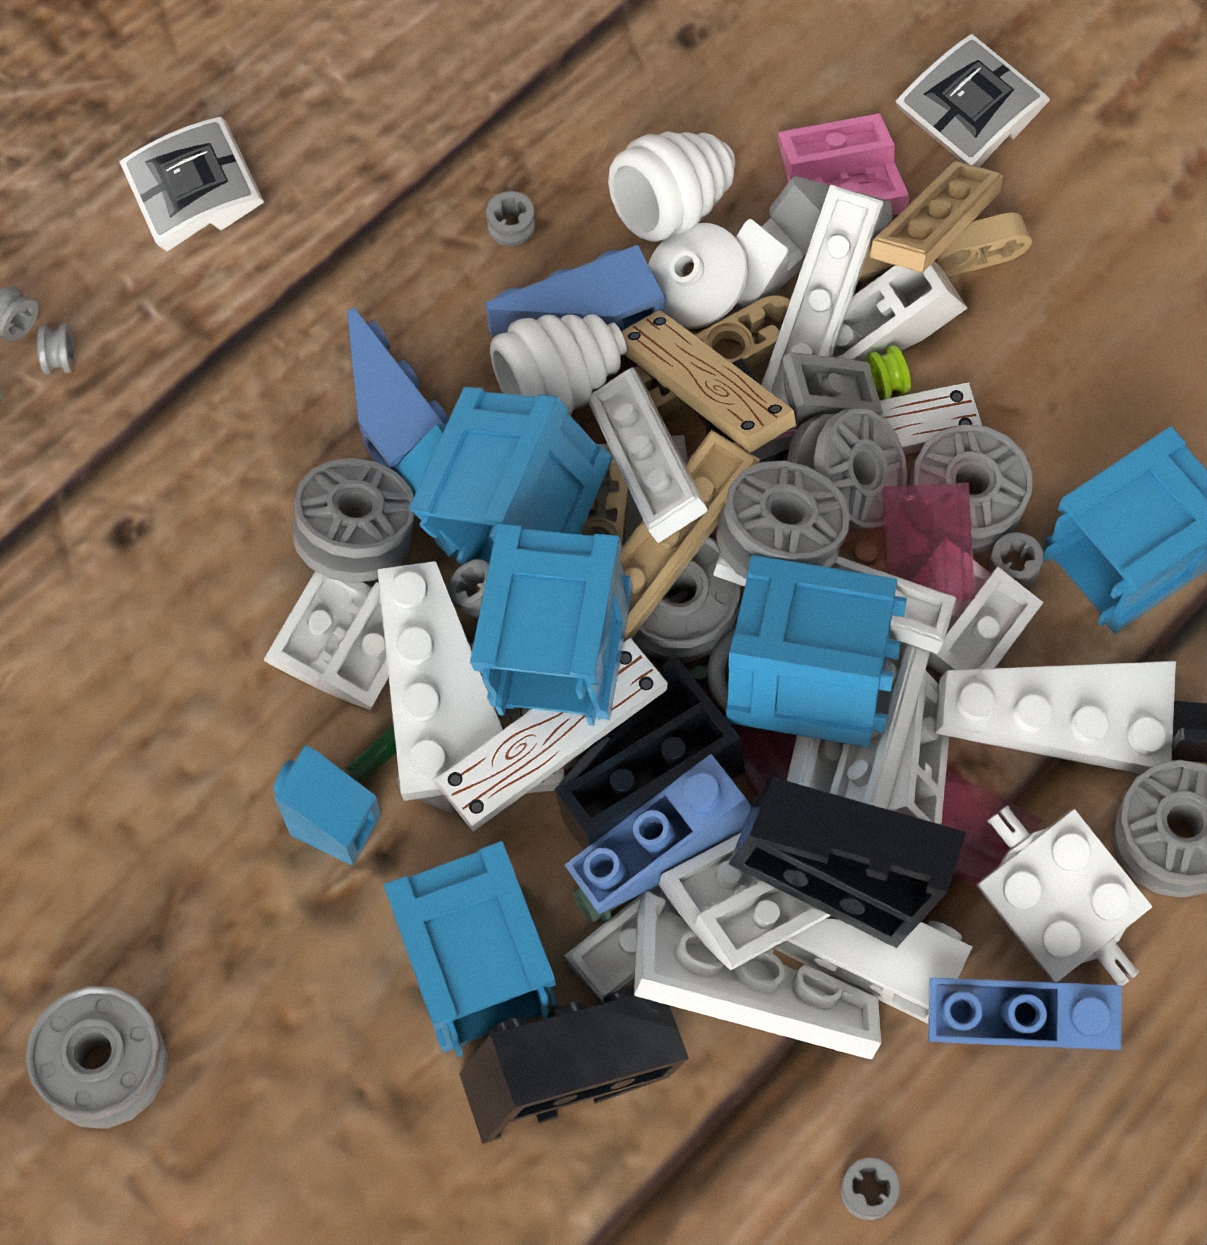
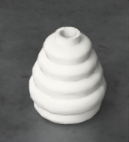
M670 131L659 135L647 134L631 141L626 150L618 153L612 162L608 180L611 200L623 223L639 238L651 242L667 239L672 234L688 231L697 223L706 219L724 192L732 185L735 156L726 143L712 134H694L690 132L679 134Z
M594 314L586 315L582 319L577 315H565L560 319L555 315L540 316L536 320L533 318L519 319L509 325L507 333L496 335L492 339L490 346L491 362L503 394L537 397L538 394L557 396L569 409L568 414L570 416L573 410L582 409L588 404L591 394L605 385L607 377L617 375L621 366L620 356L627 352L626 343L619 327L614 322L607 325L604 320Z

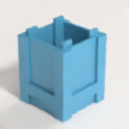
M464 387L409 509L422 520L420 527L431 537L437 538L438 533H440L459 551L456 560L461 565L474 559H482L490 563L497 524L522 526V529L581 534L613 458L602 446H597L568 414L569 409L557 396L538 394L537 397L485 392L482 388Z
M1172 426L1063 497L1058 506L1061 515L1055 524L1054 533L1046 538L1042 547L1045 551L1044 561L1047 562L1052 559L1056 565H1060L1100 612L1101 615L1097 622L1099 626L1107 624L1114 634L1207 571V470L1185 446L1186 442Z
M497 524L470 663L474 671L481 672L486 689H489L487 699L490 705L496 708L499 715L505 716L506 708L515 709V707L585 715L588 725L591 726L595 725L596 718L610 720L633 590L631 576L624 575L621 565L622 544L619 536L605 534L590 536L522 529V526Z
M751 555L739 615L729 651L726 720L731 724L870 748L872 732L885 733L887 714L876 713L880 690L891 692L894 672L884 671L886 658L898 660L901 641L889 639L892 615L904 617L907 598L895 596L898 579Z
M503 841L413 876H404L383 884L442 1053L455 1049L457 1057L463 1056L461 1046L466 1045L467 1042L489 1035V1029L494 1025L515 1017H525L528 1020L542 1016L543 1019H547V1014L558 1007L552 987L556 986L555 977Z

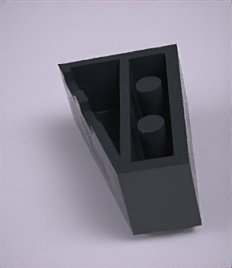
M674 653L662 665L663 673L661 675L668 683L667 690L614 728L608 736L605 735L595 742L555 788L563 822L583 850L710 754L713 755L731 780L745 772L741 737Z
M772 777L750 809L729 865L897 948L948 892L967 832Z
M633 986L608 995L604 998V1003L584 1008L581 1001L571 1002L551 1010L547 1014V1019L527 1024L525 1017H515L489 1029V1036L459 1073L482 1144L501 1138L500 1131L509 1122L536 1115L538 1123L541 1124L558 1118L555 1109L593 1099L594 1103L597 1104L669 1078L689 1059L670 1006L634 996Z

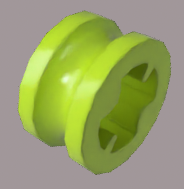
M897 346L887 347L884 355H879L876 351L867 354L866 362H869L880 400L891 398L892 391H897L901 395L910 392L911 379L909 369L902 352Z

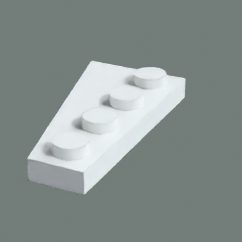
M436 561L377 569L401 795L404 801L442 796L444 794L438 788L435 779L503 729L494 707L490 705L487 699L488 691L482 680L481 673L474 671L470 663L472 651Z
M1176 661L947 670L939 682L935 734L1142 774L1156 764L1172 761Z
M648 891L645 892L638 907L634 996L836 1051L873 1059L881 1045L878 997L806 964L796 971L783 965L781 960L773 954V949H769L730 970L702 943L682 917L662 909L666 901L665 899Z

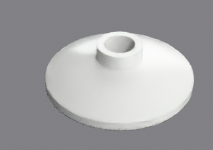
M697 223V225L686 232L672 234L669 238L664 239L658 245L648 263L665 297L664 313L685 329L707 327L726 316L739 301L747 281V258L740 242L723 227L711 223ZM694 263L693 271L688 276L682 277L685 269Z

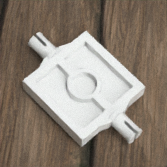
M1008 805L998 811L999 815L994 814L987 822L993 826L1010 850L1007 851L1000 865L975 885L1052 982L1057 983L1081 963L1097 958L1117 985L1123 986L1128 983L1129 979L1125 974L1130 978H1134L1140 971L1138 968L1136 969L1116 943L1120 940L1125 929L1150 910L1152 905L1075 809L1068 811L1048 828L1029 834L1009 809L1010 807ZM1003 820H1004V821L1007 823V825L1011 828L1012 832H1011L1010 829L1006 826V824L1003 822Z

